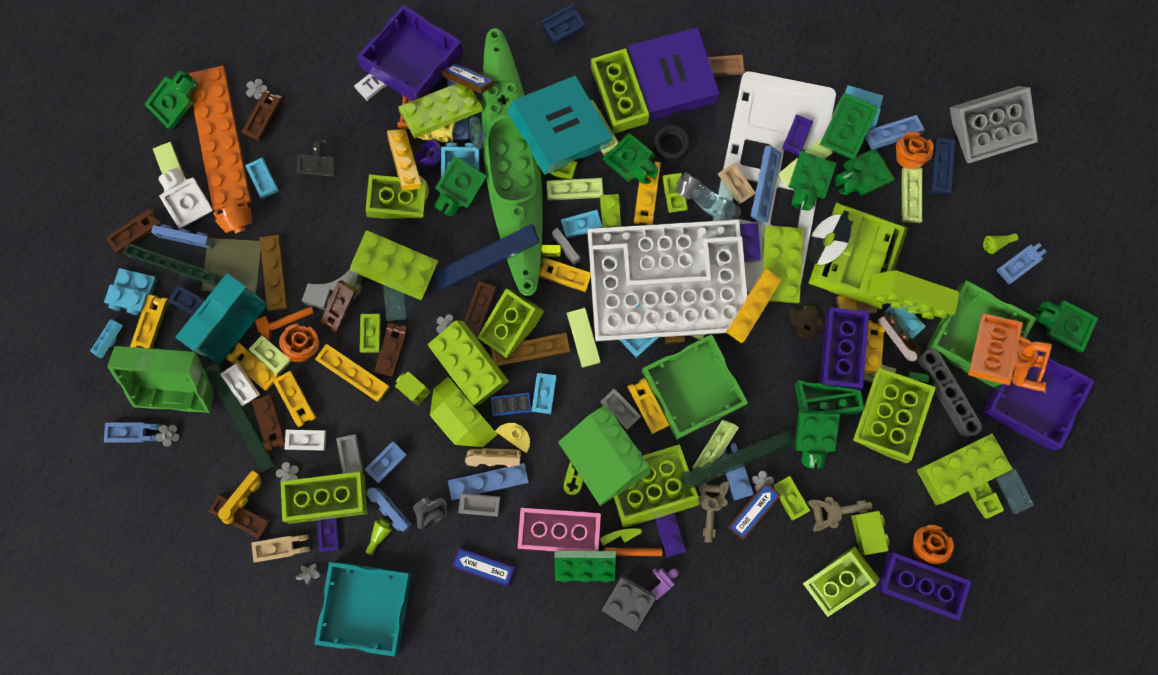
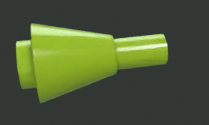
M1014 233L1008 236H986L983 247L988 253L994 254L1008 243L1017 241L1018 235Z
M383 518L375 520L371 542L365 551L366 553L373 555L377 545L393 530L389 521Z

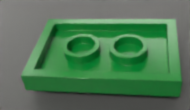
M843 93L819 145L854 160L878 107Z
M555 551V581H615L616 551Z

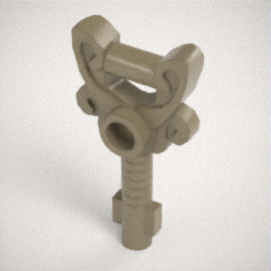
M698 479V491L701 495L698 496L699 505L704 510H707L706 528H703L704 542L712 543L716 531L713 529L715 511H719L721 507H725L728 503L724 496L728 491L729 482L713 485ZM706 492L719 493L718 497L711 498L706 495Z
M826 497L824 502L820 500L807 501L808 506L813 509L815 515L814 532L828 526L837 528L839 525L838 521L842 519V514L866 513L867 510L872 509V504L863 500L856 502L857 504L840 507L831 497ZM821 507H824L827 514L825 521L823 520Z

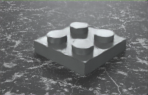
M622 575L601 611L637 631L654 603L656 595Z

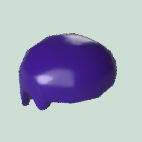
M429 140L427 143L421 144V152L414 153L415 162L424 167L435 166L441 158V145L436 140Z

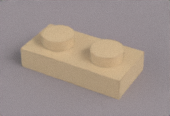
M735 162L718 173L738 204H741L755 194V191Z

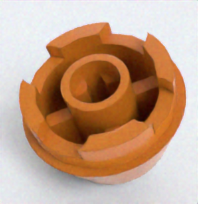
M906 133L896 143L897 162L907 169H919L932 158L933 142L930 139L927 141L920 137L921 133Z
M246 201L242 202V206H238L236 203L223 208V213L221 214L218 211L213 213L216 218L215 222L225 233L234 231L236 234L246 230L245 226L252 224L251 207L248 206Z
M293 324L288 326L281 334L279 345L288 359L294 362H303L316 353L319 347V340L316 332L310 326L307 328L305 326H298L299 324Z
M927 525L916 531L912 550L914 556L920 562L927 565L946 562L951 557L954 549L951 536L948 538L942 531L943 528L937 525Z

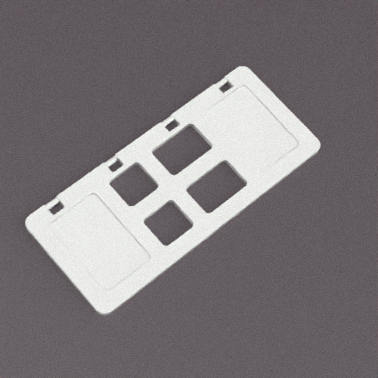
M745 72L741 79L723 170L735 162L747 181L758 183L760 169L740 164L744 141L752 140L769 144L782 153L778 170L779 174L784 153L782 147L796 114L813 121L802 151H806L819 139L822 140L829 125L836 97L834 89L755 72ZM743 92L750 93L748 102L742 101ZM733 145L739 146L738 154L731 153ZM778 176L768 223L725 217L722 213L723 207H721L722 198L728 199V203L732 204L733 196L721 179L713 221L739 220V224L758 223L761 260L759 262H744L747 293H750L762 273L765 225L772 226L770 221L776 189L778 187L789 189ZM815 205L810 211L800 210L797 228H803L801 281Z

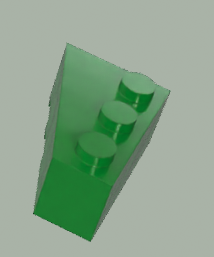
M801 380L794 384L800 411L838 412L840 416L857 414L864 410L861 390L827 386L820 383L814 384Z

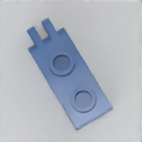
M1040 243L1035 246L1030 244L997 269L1008 285L1043 260L1042 255L1047 251L1045 248L1040 252L1037 251L1042 246Z

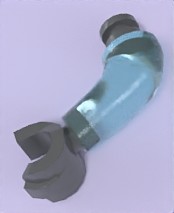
M687 172L680 176L677 181L678 186L675 191L686 199H693L704 211L714 218L729 220L731 218L737 219L740 216L741 209L733 201L713 193Z

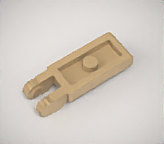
M472 448L467 451L465 463L468 466L475 467L479 464L514 467L520 465L521 451Z
M308 535L286 536L252 542L253 561L256 563L310 552V547L307 546L294 549L293 543L295 541H306L309 539Z

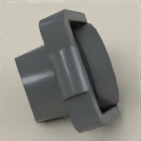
M429 497L417 502L413 506V510L417 516L418 528L427 530L446 517L447 502L442 498L432 501Z

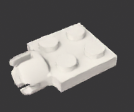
M177 168L168 170L169 174L165 175L163 173L159 177V181L164 188L163 194L159 195L178 228H183L214 211L193 177L185 179Z

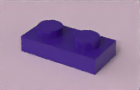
M758 223L740 224L744 262H759L761 260Z
M675 514L656 518L655 521L666 557L686 552Z

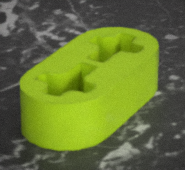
M570 462L564 481V490L569 495H576L581 490L583 479L579 473L577 476L574 475L575 469L572 468L573 464ZM576 478L575 485L578 486V489L570 492L567 484H571L572 479Z

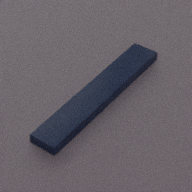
M530 224L434 272L433 275L438 289L443 291L540 243L534 225Z

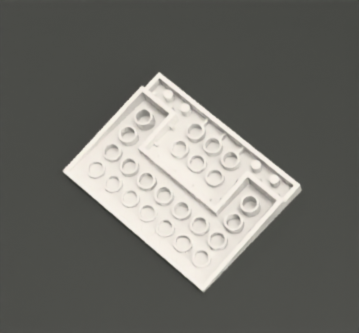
M739 220L588 229L595 341L727 333V328L747 298L742 236H740Z

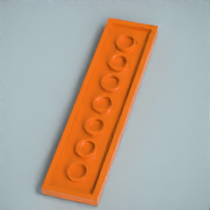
M219 66L188 73L193 77L192 82L195 79L198 83L191 93V98L194 101V114L213 210L215 212L222 211L223 208L236 203L238 206H242L243 201H246L247 204H252L225 68Z

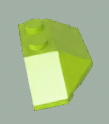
M449 377L433 389L430 416L454 445L484 447L498 435Z

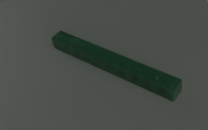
M127 243L123 252L129 258L214 287L224 278L222 275Z
M214 363L205 368L207 371L206 375L212 380V386L218 391L217 395L224 402L223 406L229 411V417L234 420L235 428L240 431L242 440H245L246 448L251 451L252 459L257 462L259 471L266 473L275 468L276 465L269 452L266 451L264 443L247 412L220 375L224 372L221 365Z
M782 431L777 436H770L767 440H761L755 445L751 444L744 450L739 449L734 454L730 453L722 459L718 458L712 463L708 462L703 467H696L691 472L686 471L682 474L680 481L684 489L689 490L792 446L795 440L789 431Z

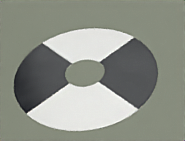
M830 216L822 221L814 230L808 243V256L813 263L819 265L827 264L844 251L852 232L851 222L846 216ZM834 233V242L830 246H824L823 241L826 235Z

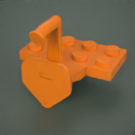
M982 313L968 375L1010 385L1012 379V383L1016 386L1046 393L1047 382L1041 383V379L1045 372L1052 344L1047 342H1030L1028 339L1020 337L1023 322ZM1038 351H1042L1041 356L1038 355ZM1033 366L1039 368L1037 382L1025 379L1028 370Z

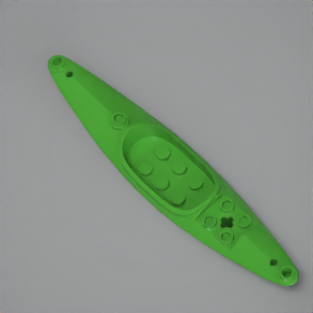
M494 28L487 33L483 75L493 79L495 86L482 94V140L485 172L500 239L532 224L540 240V243L507 259L520 293L530 296L537 290L541 262L543 216L541 171L539 165L536 164L528 143L519 133L507 112L513 100L525 95L508 43L502 31Z

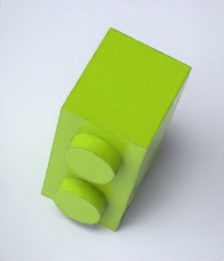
M410 372L401 374L396 380L397 384L395 387L417 406L431 393Z
M879 511L851 516L861 555L888 551L889 538L887 534H884L883 526H885V521Z

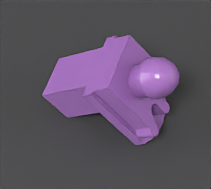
M663 567L659 570L657 568L653 569V573L661 581L651 590V593L656 595V600L675 585L673 579H676L679 575L677 569H671L669 573Z

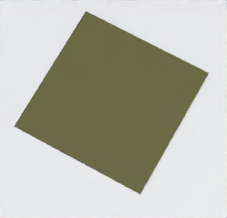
M210 238L214 241L212 249H206L202 291H213L224 276L229 274L256 294L261 253L260 241Z

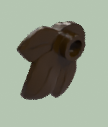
M808 304L802 311L794 308L790 309L789 320L796 327L799 337L809 339L816 332L824 329L825 319L818 317V311L814 305Z

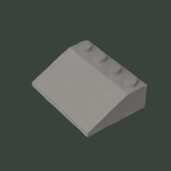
M1017 86L950 107L952 125L967 163L1038 142L1029 87Z

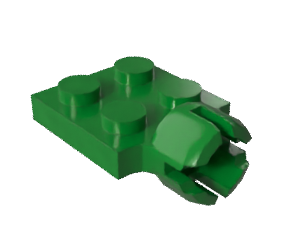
M178 71L173 79L165 76L144 104L171 130L174 129L194 102L190 96L198 83L195 79L192 82L193 77L186 72Z
M630 133L603 157L604 162L627 182L636 178L642 184H650L652 181L647 176L649 175L655 180L658 175V168L651 162L655 157L654 153Z
M873 149L855 157L854 160L845 162L843 164L845 171L836 176L835 185L839 187L844 184L845 187L838 190L843 195L858 191L861 196H864L891 183L894 177L877 149Z
M800 151L788 185L789 188L794 190L792 205L798 208L799 204L802 205L803 203L801 210L810 211L814 207L817 198L824 199L836 163Z
M454 156L435 187L440 192L435 207L439 211H443L448 203L449 206L444 214L451 217L456 214L460 206L468 208L487 176Z
M1065 300L1061 301L1058 306L1049 301L1042 303L1037 309L1041 314L1035 313V320L1047 327L1046 335L1078 352H1084L1098 318Z
M799 411L794 448L796 451H802L801 462L804 466L814 469L815 463H817V469L823 468L827 453L835 451L840 417L838 412Z

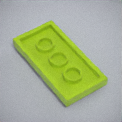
M459 83L398 106L399 112L414 138L483 111L482 105L473 90Z
M767 225L764 227L762 272L768 269L782 279L769 301L800 302L803 228Z

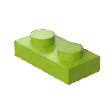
M619 194L600 195L602 228L621 227Z
M361 314L360 352L380 353L381 315Z
M790 476L772 485L781 494L779 499L791 520H795L810 511Z

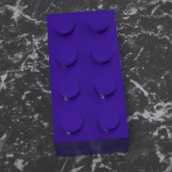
M830 307L825 315L820 384L857 390L863 388L869 312Z
M887 552L875 590L960 621L971 581L894 552Z

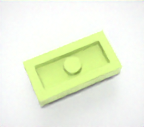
M263 335L249 348L255 356L277 375L291 362Z

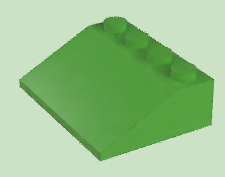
M607 405L587 416L558 442L600 506L650 475V466Z

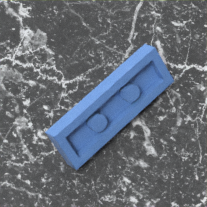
M917 115L870 129L865 138L871 150L897 142L908 132L923 134L925 129Z
M161 224V227L153 225L151 233L159 238L212 249L214 241L208 238L209 235L197 232V234L190 233L191 231L183 228L174 230L173 227Z

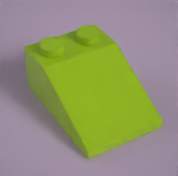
M369 174L366 216L382 219L422 218L426 180H420L421 189L402 191L398 177Z
M506 289L477 338L505 358H508L535 328L544 310L518 292Z
M853 546L803 584L827 617H829L876 586L880 578L858 549Z

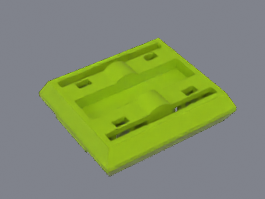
M836 202L832 216L844 215L850 220L852 226L851 237L844 251L832 261L827 277L822 276L825 264L814 265L809 284L882 309L883 304L877 303L875 299L868 297L872 274L880 273L881 268H884L883 272L895 270L908 227ZM834 233L826 235L823 241L824 246L832 244L835 236ZM892 235H894V238H893V241H892V244H891V245H892V248L889 250L888 258H887V261H886V264H885L884 261H885V258H886V253H887V250H888V247H889V244H890Z

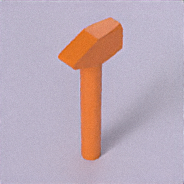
M310 306L269 323L266 316L255 320L258 331L267 340H271L272 330L315 312L313 307Z
M603 548V551H616V556H662V548Z

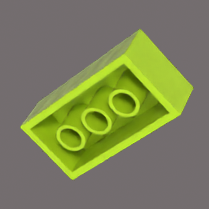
M622 49L592 58L591 71L613 134L648 124L649 113L627 50Z
M366 230L351 263L350 271L422 300L438 260Z
M895 270L872 274L868 297L875 299L877 303H889L892 308L907 309L906 312L919 313L922 314L923 318L934 319V316L946 318L947 315L956 314L959 291Z
M456 320L427 344L473 406L481 405L509 382L464 321Z
M992 433L917 469V472L935 505H939L1012 470V467Z
M361 472L281 481L282 519L285 523L292 524L368 514L365 475Z

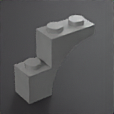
M349 269L346 274L327 284L308 283L302 302L308 306L326 310L336 284L340 280L357 289L354 299H356V296L361 292V281L364 276L354 273Z

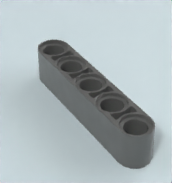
M934 349L921 353L918 357V364L923 373L929 376L930 385L936 387L935 393L958 432L964 437L978 434L982 429L981 422L940 353ZM926 355L932 358V364L926 361ZM936 372L942 374V381L937 379ZM946 389L952 391V397L946 394ZM957 405L962 408V415L958 414L956 410ZM967 423L972 425V432L967 429Z

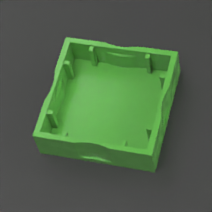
M966 280L956 290L959 291L956 314L941 318L925 350L934 349L938 351L944 361L969 373L982 313L1023 322L1020 337L1025 339L1036 317L1011 304L1000 301L991 293ZM975 377L993 388L1002 385V383Z
M712 334L687 346L677 354L666 356L642 368L641 371L676 440L748 404L736 379L729 372L725 358Z
M114 346L107 367L115 380L122 386L124 394L133 407L210 413L216 393L195 352Z

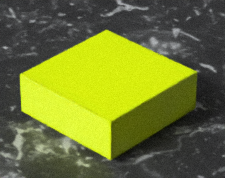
M541 245L542 256L561 257V245Z

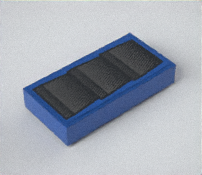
M529 393L491 397L493 417L531 412Z

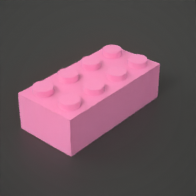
M521 508L518 549L598 551L601 513Z

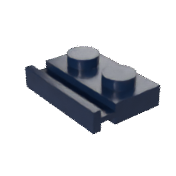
M573 4L541 21L542 26H544L554 45L586 28V24L575 10Z

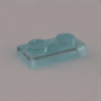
M470 116L468 131L470 140L474 148L482 149V142L486 140V132L483 131V125L480 124L478 117Z
M383 285L386 321L406 320L404 293Z
M1016 469L995 478L1013 514L1034 506Z

